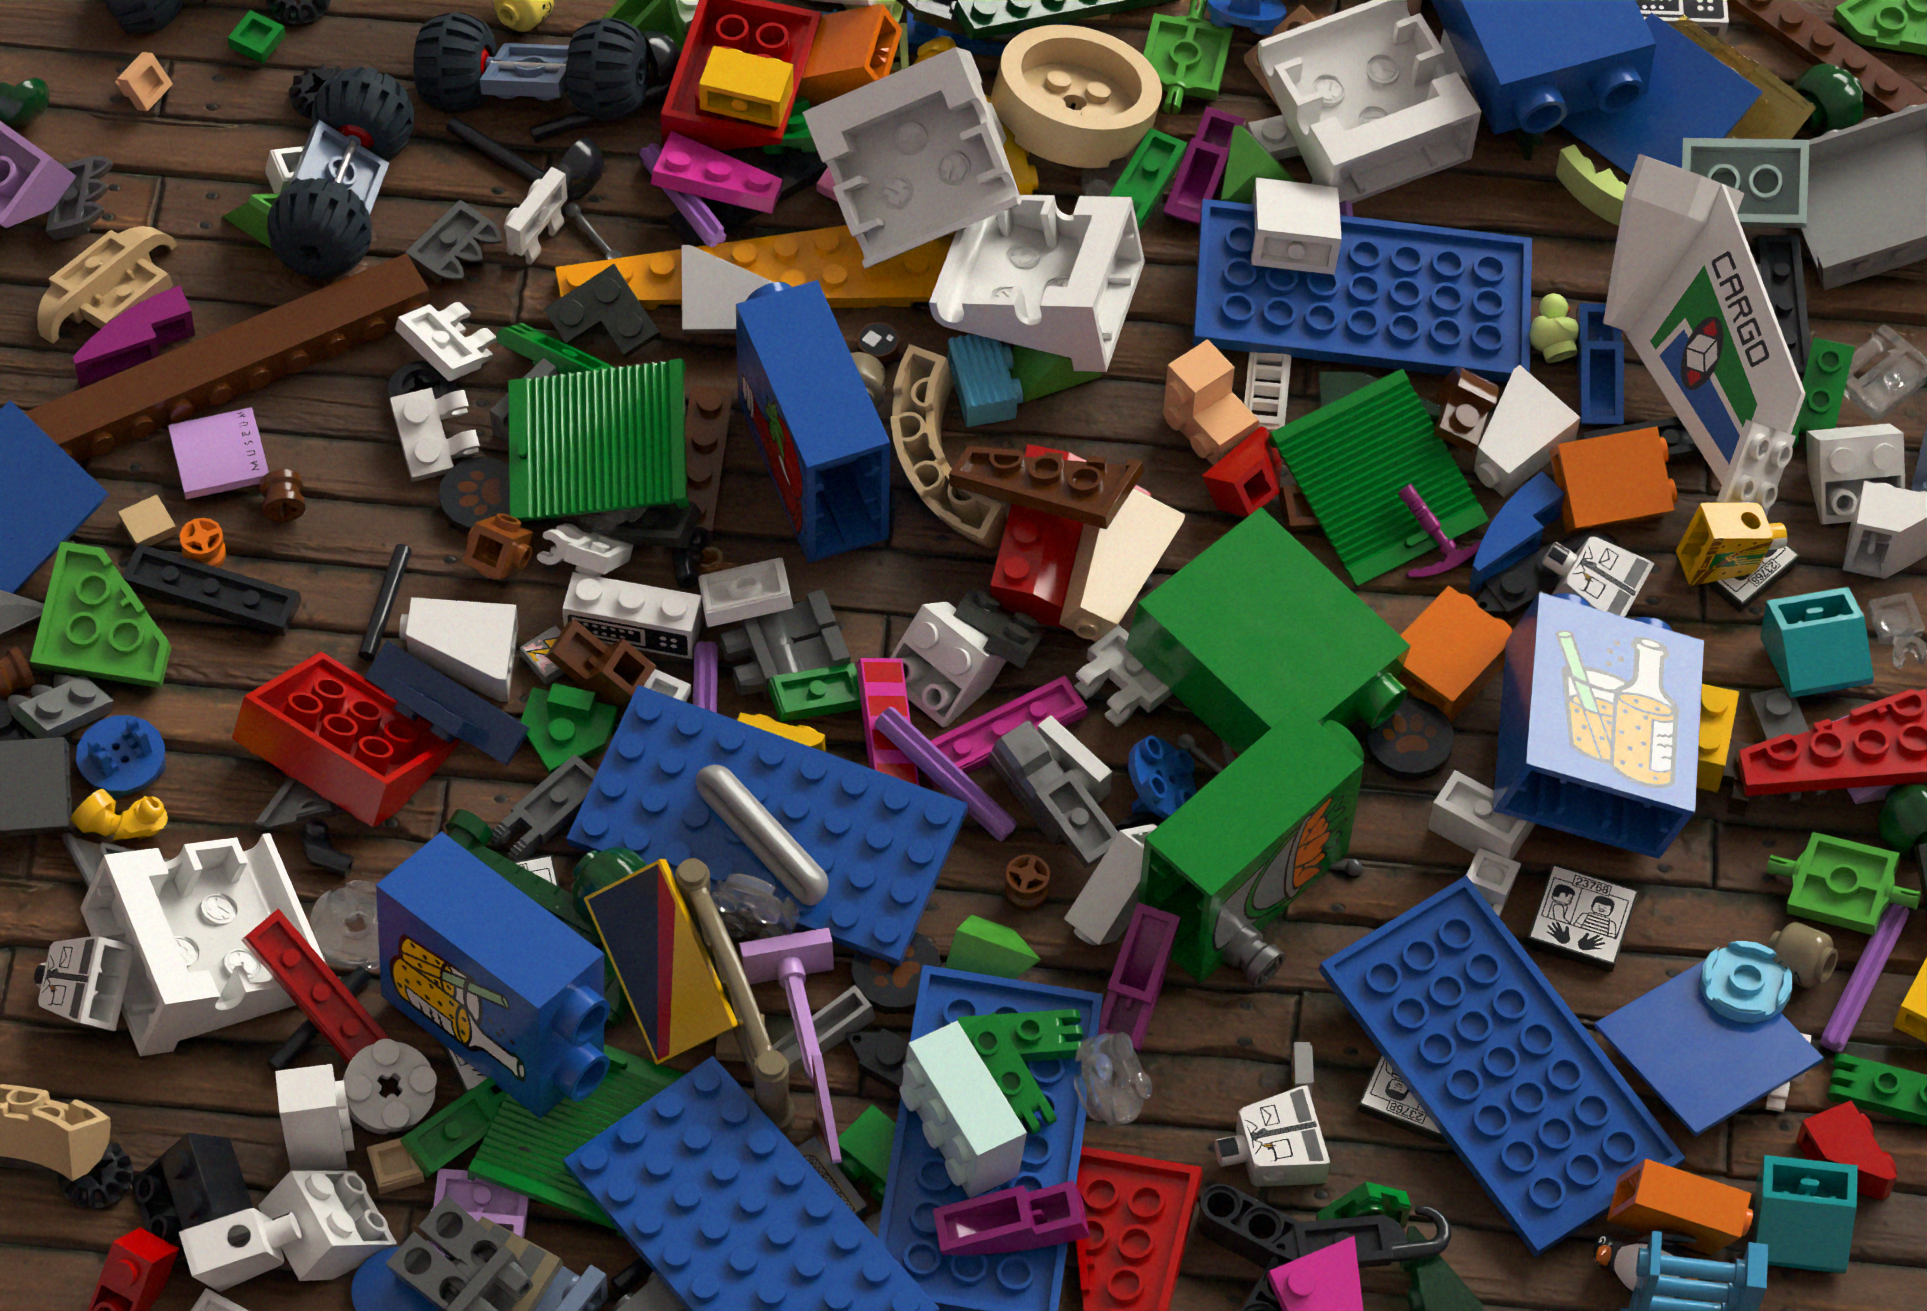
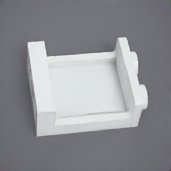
M1256 177L1251 204L1254 205L1255 222L1251 265L1335 275L1342 239L1338 187Z

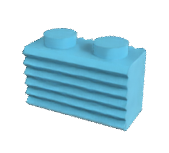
M968 334L965 337L961 335L957 338L951 337L948 340L947 360L955 382L954 386L965 420V426L972 427L1016 419L1017 404L1023 403V393L1019 378L1011 379L1009 369H1013V358L1009 344L1001 345L999 340L975 334Z

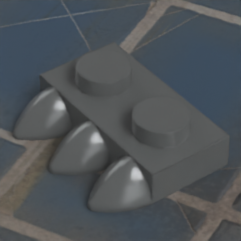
M92 156L61 164L75 174L76 178L54 208L49 211L45 232L54 241L90 233L91 224L95 223L103 215L104 208L96 203V201L102 198L109 188L100 178L111 170L113 166L111 160L104 156Z
M459 200L405 254H408L417 270L437 283L442 279L462 280L464 279V273L459 262L461 260L466 262L482 261V251L478 244L480 242L485 244L501 243V234L492 220Z
M58 674L53 679L54 688L46 685H33L30 693L31 699L21 695H11L8 697L10 713L38 739L60 737L108 715L113 704V699L85 675L75 678L69 675Z

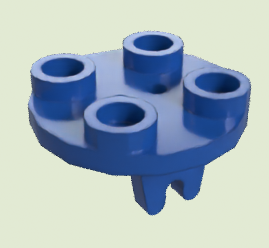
M1280 0L1206 1L1207 10L1211 13L1210 22L1220 27H1231L1235 24L1250 27V30L1256 34L1270 35L1273 33L1274 27L1286 19V6Z
M132 715L112 716L96 722L83 734L77 745L76 763L86 783L94 790L104 789L114 800H118L125 795L145 789L164 773L166 769V748L159 731L148 721Z
M1152 735L1134 744L1129 753L1128 774L1131 776L1139 798L1131 804L1133 814L1142 811L1153 812L1166 820L1197 793L1192 774L1195 770V764L1191 755L1186 750H1176L1175 747L1165 740Z

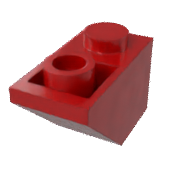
M1260 426L1202 475L1218 510L1248 517L1280 493L1282 461L1276 448H1272L1269 444V433L1266 427Z
M1852 1100L1803 1120L1796 1142L1807 1160L1858 1165V1193L1879 1200L1890 1196L1897 1178L1896 1165L1888 1152H1882L1874 1139V1130L1870 1120L1865 1114H1859Z
M141 1227L113 1241L87 1311H149L166 1286L179 1248Z

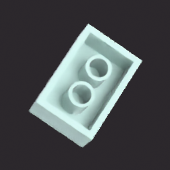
M1683 138L1682 169L1702 175L1745 193L1737 213L1741 227L1807 228L1809 140Z
M955 1021L909 1042L906 1062L903 1064L904 1075L902 1085L900 1086V1094L906 1107L910 1111L916 1110L923 1121V1132L930 1146L934 1149L939 1147L945 1157V1167L951 1181L956 1186L962 1185L971 1199L1019 1176L1027 1132L959 1022Z

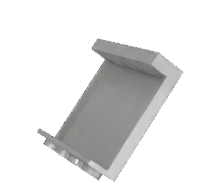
M1927 103L1910 105L1899 112L1880 118L1872 117L1866 119L1861 124L1842 130H1831L1820 137L1809 140L1807 228H1798L1824 291L1927 258Z

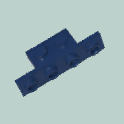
M386 640L364 677L385 690V694L397 700L393 708L414 721H417L421 715L432 722L429 731L449 743H452L455 737L462 739L506 766L509 765L530 730V727Z

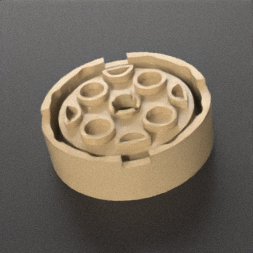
M1047 25L1026 30L1018 34L1007 44L997 71L991 94V103L1001 126L1006 125L1015 134L1014 142L1027 151L1046 160L1067 166L1104 168L1109 167L1111 160L1123 157L1127 161L1131 160L1149 128H1153L1162 98V85L1151 63L1127 43L1090 28L1073 25ZM1075 103V109L1077 110H1073L1068 107H1071V104Z

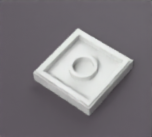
M783 558L735 567L698 577L708 627L794 608Z

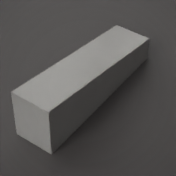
M856 985L812 1016L819 1049L822 1054L845 1040L846 1032H857L876 1020L872 1005ZM794 1029L772 1045L773 1050L779 1051L788 1060L789 1075L803 1066Z

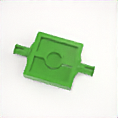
M1191 0L1187 16L1173 17L1157 13L1153 15L1143 56L1154 67L1160 78L1162 90L1167 92L1163 110L1170 114L1173 101L1172 115L1180 112L1184 95L1217 101L1233 38V28L1220 27L1203 19L1207 7L1206 0H1200L1198 10V0Z
M1812 832L1806 850L1799 856L1797 861L1771 854L1767 865V873L1792 878L1793 888L1787 903V914L1875 935L1881 915L1889 907L1890 903L1916 910L1921 891L1895 886L1894 877L1899 865L1900 853Z

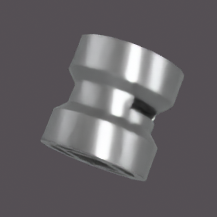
M1252 924L1243 927L1237 932L1222 953V958L1233 968L1241 967L1245 972V978L1256 988L1266 984L1278 972L1286 957V954L1275 944L1268 945L1263 942V934Z

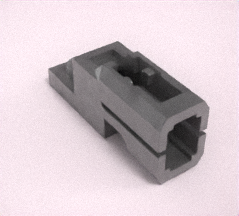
M1025 721L1000 737L994 743L988 760L1051 844L1054 846L1064 840L1085 869L1101 860L1116 838L1118 831L1074 772L1070 770L1064 773L1055 761L1049 745L1031 721Z

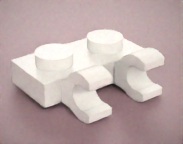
M551 167L542 179H537L533 182L528 191L527 198L520 207H515L509 212L504 223L507 238L506 251L509 255L513 256L516 253L522 256L524 254L526 263L531 265L541 253L538 235L545 226H548L549 235L554 236L562 227L564 218L561 214V206L567 200L565 173Z
M460 302L453 303L439 312L430 304L399 316L395 330L448 381L480 369L483 363L488 362L493 357V354L487 347L497 342L496 336L488 328H482L466 338L462 335L465 333L466 328L460 321L468 318L471 312Z
M432 388L390 398V405L411 482L446 474L448 470L453 468V459L479 453L478 447L480 445L476 430L464 431L446 439L441 423L443 419L468 414L467 407L469 405L464 390L448 393L438 399L434 398Z
M563 523L558 525L556 530L551 529L543 533V538L552 540L556 545L551 547L550 553L545 551L538 553L537 559L547 565L556 564L564 559L565 562L576 565L575 570L577 572L600 577L601 574H606L629 562L633 545L596 532L589 534L579 530L573 524Z
M1120 625L1116 626L1088 648L1086 659L1090 663L1083 666L1076 673L1075 677L1080 682L1074 686L1076 692L1085 700L1093 696L1107 678L1120 687L1122 690L1115 693L1107 701V705L1111 709L1105 713V717L1116 727L1121 726L1128 720L1139 705L1150 713L1173 694L1168 686L1161 683L1125 648L1129 633Z

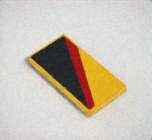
M659 859L584 897V901L656 1065L664 1064L739 1026L666 859Z

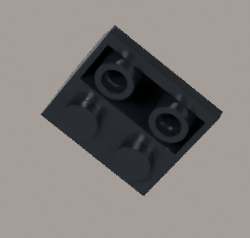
M187 1132L131 1183L146 1231L179 1248L176 1259L186 1256L179 1235L180 1231L253 1208L231 1140L227 1137Z

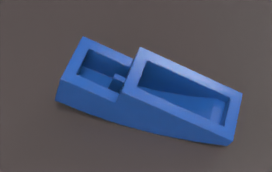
M1580 303L1576 310V321L1579 324V336L1576 340L1578 350L1576 361L1580 425L1623 426L1624 341H1622L1621 329L1603 323L1606 304Z
M1543 471L1524 484L1505 503L1491 522L1473 563L1468 588L1473 594L1482 589L1484 580L1539 551L1543 529L1560 517L1565 493Z

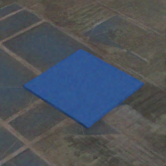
M1652 12L1645 19L1656 42L1648 93L1625 110L1608 113L1596 107L1566 115L1559 123L1562 128L1630 177L1639 154L1682 168L1683 138L1725 139L1763 93L1761 89Z
M11 400L0 409V590L16 594L56 553L60 541L66 542L103 504L110 494Z
M1706 959L1597 1021L1594 1025L1598 1032L1695 1137L1822 1063L1824 1059L1781 1012L1770 1020L1756 1023L1738 1022L1718 1014L1706 1002L1700 989L1701 972Z

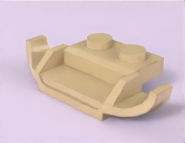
M139 226L129 228L121 233L110 230L49 278L51 285L43 295L38 309L37 320L40 336L52 344L59 339V327L66 317L77 324L85 319L102 329L107 323L129 308L170 289L173 284L169 274L152 263L149 252L159 245H165L173 250L178 246L176 241L170 235L153 227Z

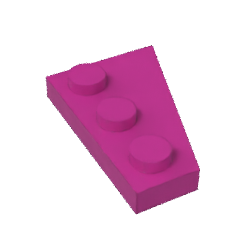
M673 131L670 132L653 169L651 185L770 214L773 213L781 194L783 179Z
M1355 1236L1274 1268L1266 1275L1282 1311H1364Z

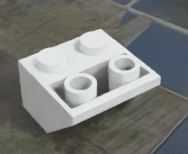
M1890 423L1806 431L1808 476L1821 524L1852 522L1864 481L1887 483L1893 487L1905 489L1904 433Z
M1864 481L1849 528L1842 570L1886 579L1927 556V492L1901 489L1887 483Z
M949 602L922 604L890 658H902L907 698L942 727H947L991 687L1007 661L984 648L989 635L954 616L956 608Z
M290 1171L258 1205L261 1213L271 1219L292 1212L296 1217L301 1231V1238L282 1245L281 1248L299 1281L333 1280L361 1266L373 1254L397 1245L388 1229L387 1221L379 1213L367 1192L366 1184L356 1171Z

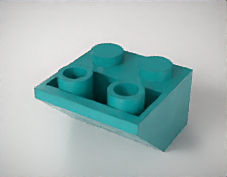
M1849 587L1766 601L1760 639L1790 698L1873 684L1874 675L1865 618Z
M1764 1155L1756 1177L1753 1243L1768 1244L1767 1265L1846 1274L1857 1207L1858 1165Z

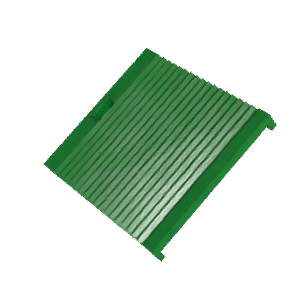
M682 358L667 362L635 364L633 367L627 365L626 367L619 366L616 369L610 367L608 370L602 368L600 371L593 370L591 372L584 371L583 373L576 372L575 374L543 376L542 378L508 380L510 516L523 522L675 503L679 508L688 507L684 386L686 366Z
M1403 368L1272 431L1268 436L1269 444L1272 448L1276 447L1355 588L1440 547L1434 537L1421 527L1416 517L1411 513V510L1405 505L1406 503L1397 494L1410 483L1416 489L1420 498L1423 499L1425 505L1428 506L1430 512L1441 523L1440 529L1448 540H1454L1489 522L1483 508L1477 502L1476 496L1473 495L1472 489L1468 487V482L1464 480L1463 474L1452 458L1451 452L1447 450V445L1443 443V439L1433 435L1434 423L1427 414L1426 408L1422 406L1421 400L1418 399L1417 393L1414 392L1413 386L1410 385L1409 378Z
M604 1044V1054L610 1059L609 1069L599 1087L586 1099L575 1102L566 1096L539 1119L507 1094L490 1129H488L487 1135L484 1137L483 1143L480 1145L475 1158H473L468 1168L467 1179L474 1181L475 1177L617 1230L567 1172L563 1159L685 1074L663 1065H656L655 1062ZM518 1147H527L530 1149V1152L522 1150ZM617 1230V1236L623 1237V1235Z

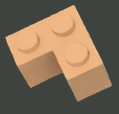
M1207 339L1168 364L1163 415L1171 428L1180 430L1186 436L1195 453L1203 459L1207 458L1214 466L1258 428L1259 419L1232 392L1235 367Z

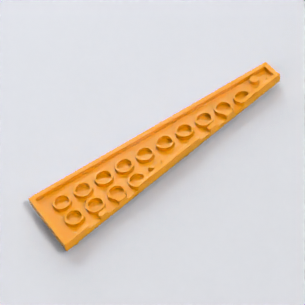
M847 225L719 243L715 247L705 245L696 248L770 281L784 282L791 287L818 280L830 308L910 307L914 302L930 301L956 232L870 268H864L862 263L865 260L863 251L857 239L851 236ZM682 249L555 267L560 298L612 264H615L644 310H655L659 305L677 304L681 305L682 309Z

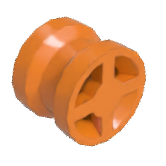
M197 518L187 522L179 535L183 557L219 568L224 563L226 557L223 533L219 524L207 518Z

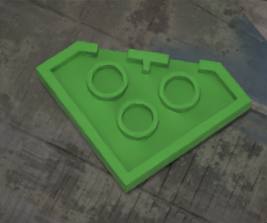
M1848 0L1835 7L1833 18L1857 44L1927 56V0Z
M60 541L30 659L32 667L34 669L79 676L85 675L86 677L162 688L171 652L170 643L149 616L141 601L129 584L125 582L103 548Z

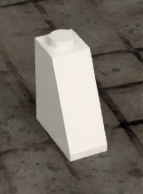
M682 245L683 334L736 333V304L746 301L749 295L756 289L774 282L696 247Z
M1519 365L1513 370L1478 446L1474 472L1485 486L1493 487L1503 497L1507 496L1551 461L1549 450L1557 444L1576 440L1581 417Z
M411 597L409 614L401 615L399 629L400 640H407L408 653L443 675L499 702L509 701L518 635L516 605Z
M1149 824L1120 830L1064 919L1075 927L1074 933L1086 943L1102 945L1114 942L1130 924L1139 897L1145 837L1157 828L1156 825Z

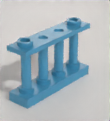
M1652 1231L1647 1248H1639L1636 1265V1276L1638 1278L1628 1309L1620 1308V1311H1758L1767 1288L1768 1244L1749 1242L1743 1259H1735V1263L1661 1255L1662 1232ZM1660 1274H1663V1275H1671V1276H1680V1277H1688V1278L1705 1279V1280L1723 1281V1282H1728V1283L1725 1284V1283H1717V1282H1708V1281H1700V1280H1691V1279H1683V1278L1666 1277V1276H1660ZM1653 1295L1680 1297V1298L1697 1299V1300H1705V1301H1714V1302H1721V1303L1718 1304V1303L1701 1302V1301H1693V1300H1684V1299H1676V1298L1658 1297V1296H1653Z

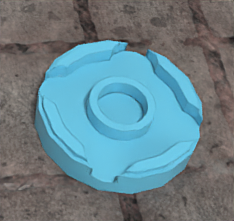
M1736 941L1729 943L1726 948H1722L1719 951L1717 948L1709 954L1702 967L1700 989L1706 1002L1718 1014L1738 1022L1756 1023L1770 1020L1783 1011L1792 991V973L1789 967L1786 969L1773 960L1777 956L1773 949L1756 942Z

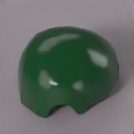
M34 77L17 84L15 87L6 82H1L0 121L10 127H19L32 122L42 115L50 99L49 88L45 81Z

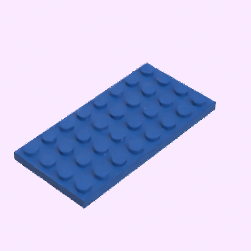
M1202 199L1192 345L1198 346L1208 339L1219 349L1287 354L1296 358L1397 370L1403 368L1406 371L1448 375L1454 368L1459 366L1486 380L1508 382L1513 370L1519 365L1530 373L1529 334L1531 327L1532 238L1340 215L1342 239L1335 275L1251 265V254L1255 237L1254 205Z
M637 685L567 836L568 845L586 852L593 850L600 852L612 847L627 848L640 855L647 865L659 859H666L674 879L676 869L684 860L689 858L699 859L709 869L712 898L804 932L829 928L832 942L901 967L968 812V803ZM709 765H721L729 769L825 871L829 881L827 894L821 902L816 905L807 906L797 900L704 801L696 786V775L700 769Z
M1467 875L1320 963L1318 971L1535 1258L1609 1212L1617 1177L1644 1159L1676 1169L1683 1165L1685 1156Z
M922 966L910 1042L957 1021L958 1017L989 1015L993 1012L995 1014L1065 1009H1077L1080 1011L1081 1022L1077 1025L1083 1029L1084 1038L1080 1042L1085 1043V1056L1074 1059L1024 1062L1055 1113L1057 1122L1048 1126L1038 1111L1033 1113L1040 1124L1041 1131L1032 1135L1021 1120L1020 1122L1025 1128L1027 1135L1019 1176L973 1198L1024 1185L1027 1192L1072 1180L1076 1185L1103 994L935 966ZM901 1097L877 1239L940 1308V1311H1058L1068 1242L1030 1250L994 1254L943 1255L941 1253L933 1209L969 1200L970 1198L962 1185L956 1186L951 1181L945 1167V1157L939 1147L934 1149L930 1146L923 1132V1121L916 1110L910 1111L906 1107Z
M714 1056L705 1060L563 1159L567 1172L687 1311H940V1308Z

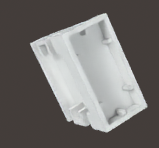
M1372 0L1259 41L1258 58L1260 66L1309 170L1312 184L1338 187L1339 202L1346 200L1352 204L1472 158L1481 110L1457 71L1446 74L1443 65L1444 50L1421 13L1410 16L1407 0Z
M954 47L802 112L823 163L827 164L833 176L835 186L832 188L851 236L857 239L863 251L865 260L862 263L864 268H870L1021 204L1019 191L981 86L983 81L970 51Z
M1020 195V205L956 231L929 301L932 316L939 324L947 328L1069 357L1072 360L1074 371L1107 372L1145 263L1132 197L1079 196L1073 215H1067L1057 208L1054 195Z
M270 833L262 834L257 845L247 851H242L237 837L184 844L180 854L167 862H164L159 848L104 855L80 909L91 936H99L134 945L121 1011L140 1056L172 1052L180 1040L296 1005L241 941L278 908L325 962Z

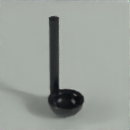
M658 31L641 32L648 47L649 68L656 82L647 87L646 97L642 105L667 96L681 55L674 40ZM578 110L530 127L529 130L534 143L599 120L590 118Z
M452 117L448 122L447 131L532 184L535 180L542 179L546 174L543 170L459 118ZM584 137L574 143L558 165L557 170L566 174V202L581 199L602 178L604 168L600 148L590 138Z

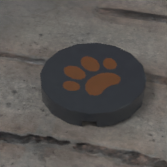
M475 457L461 461L448 470L440 483L439 505L444 519L450 525L452 523L454 526L459 527L460 532L468 535L471 528L478 521L499 513L510 515L509 464L496 458Z
M1406 698L1397 711L1382 725L1372 729L1367 724L1365 747L1371 761L1378 768L1380 765L1383 769L1387 770L1388 775L1397 779L1416 781L1432 777L1449 760L1453 749L1454 731L1448 717L1437 706L1422 699Z
M915 932L901 967L856 951L852 959L851 977L853 985H856L873 1009L884 1014H896V1011L902 1012L906 1010L910 1013L915 1011L922 966L941 967L942 962L936 947L924 935Z

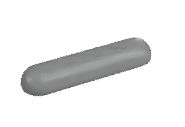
M709 765L700 769L696 775V786L704 801L797 900L807 906L816 905L821 902L827 894L829 881L825 871L729 769L721 765Z

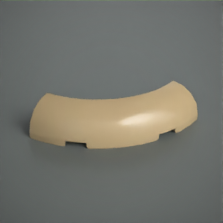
M909 344L900 362L893 386L894 399L891 427L900 464L918 496L939 519L970 541L988 549L995 548L1002 541L1007 524L1003 504L984 495L950 486L949 472L952 468L946 461L941 442V425L944 409L955 384L948 360L944 356Z
M0 1084V1156L43 1165L63 1174L71 1181L89 1173L102 1159L109 1144L110 1117L76 1099L68 1105L50 1100L49 1092L46 1090Z

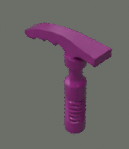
M1411 483L1397 493L1401 500L1406 503L1405 505L1408 506V509L1411 510L1413 516L1416 517L1421 527L1434 537L1440 546L1438 550L1444 556L1442 562L1437 561L1431 567L1426 566L1420 570L1415 568L1405 574L1406 578H1423L1442 573L1458 566L1478 551L1481 544L1480 541L1465 550H1456L1457 545L1452 539L1448 540L1440 529L1441 523L1430 512V509L1425 505V502L1420 498V495H1418V492Z

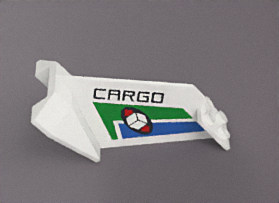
M1639 154L1624 194L1603 323L1623 330L1722 484L1717 501L1720 503H1758L1762 506L1767 517L1770 507L1777 498L1778 484L1783 470L1792 457V446L1796 436L1791 435L1803 403L1805 391L1737 216L1745 193L1702 175Z

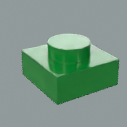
M249 10L227 38L229 48L264 64L286 35L283 25Z

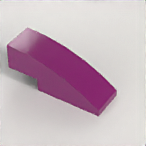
M1208 106L1206 107L1195 138L1190 140L1163 210L1164 215L1199 226L1202 199L1217 200L1224 185L1234 126L1241 125L1247 130L1245 118Z
M179 285L156 294L129 308L107 323L72 357L80 388L160 356L159 347L196 335L192 312L181 286Z
M1137 902L1107 987L1108 994L1100 1014L1097 1039L1140 1053L1168 967L1181 921L1180 916Z
M1073 1180L1027 1192L1024 1185L933 1209L940 1250L943 1255H977L1030 1250L1090 1237L1082 1195Z

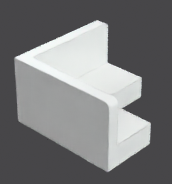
M1455 770L1433 802L1428 828L1474 854L1477 853L1480 847L1513 860L1536 823L1494 812V791Z

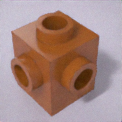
M499 513L478 521L468 534L467 548L462 563L478 569L477 571L481 575L496 580H501L518 573L527 566L531 558L532 547L529 546L533 532L521 527L520 520L506 514Z

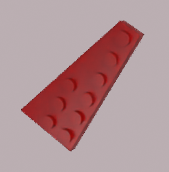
M1911 688L1850 710V715L1840 720L1831 722L1828 718L1814 723L1812 730L1795 736L1786 733L1739 750L1738 764L1745 796L1927 782V688L1920 691Z
M1081 1147L1076 1186L1082 1195L1090 1235L1088 1238L1076 1240L1083 1311H1170L1203 1177L1202 1167Z

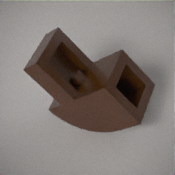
M1459 366L1454 368L1441 382L1430 417L1437 420L1433 435L1471 453L1479 443L1489 410L1496 404L1498 386Z
M575 619L566 624L545 656L575 680L573 688L595 692L596 702L616 707L630 702L637 685L644 686L656 668L653 662L625 639L607 646Z

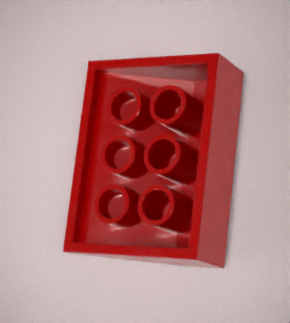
M699 0L661 111L662 144L665 145L671 131L717 151L781 144L820 25L822 12L765 0ZM713 46L737 49L743 53L764 58H776L793 64V92L780 128L700 109L699 83Z
M1027 444L1024 457L1036 458L1045 455L1046 452L1062 453L1063 460L1087 462L1070 452ZM1137 485L1133 488L1151 497V492ZM1012 503L990 585V594L1000 601V606L1014 614L1015 612L1028 614L1040 624L1068 629L1060 625L1059 622L1084 523Z
M322 651L246 694L243 698L232 735L234 741L246 747L252 754L262 757L281 769L287 776L297 779L316 791L322 798L332 801L351 813L357 820L367 823L371 827H375L397 813L458 747L461 740L455 737L453 742L449 743L429 731L432 725L431 721L421 715L417 721H414L393 708L397 700L385 694V690Z

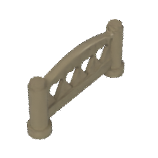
M686 859L676 869V883L739 1024L732 1031L754 1082L755 1096L752 1100L785 1135L791 1130L795 1122V1104L789 1095L788 1060L779 1051L773 1050L745 972L711 898L710 872L708 867L699 859Z

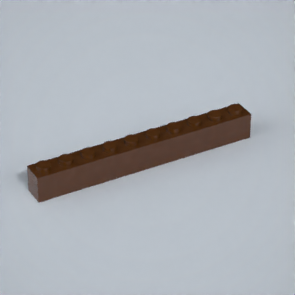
M406 253L24 413L78 463L95 455L106 454L114 447L133 439L144 438L152 431L173 422H182L192 414L211 406L222 405L242 393L252 389L263 388L269 382L290 373L301 372L309 365L328 357L339 356L347 349L368 340H377L385 333L395 330L399 316L429 305V289Z

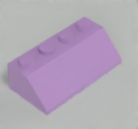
M0 121V224L8 228L52 210L76 178V175Z

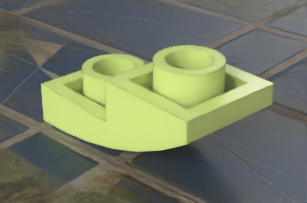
M1575 144L1561 149L1556 176L1562 184L1592 212L1619 226L1627 186L1622 181L1619 182L1610 168L1596 174L1591 160L1588 157H1583Z

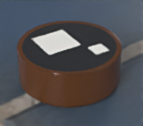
M884 322L869 323L861 328L858 333L857 351L876 357L882 365L889 363L899 352L898 332L894 327Z

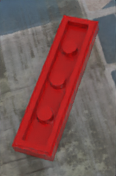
M279 908L241 940L348 1065L352 1058L366 1046L373 1045L381 1039H390Z

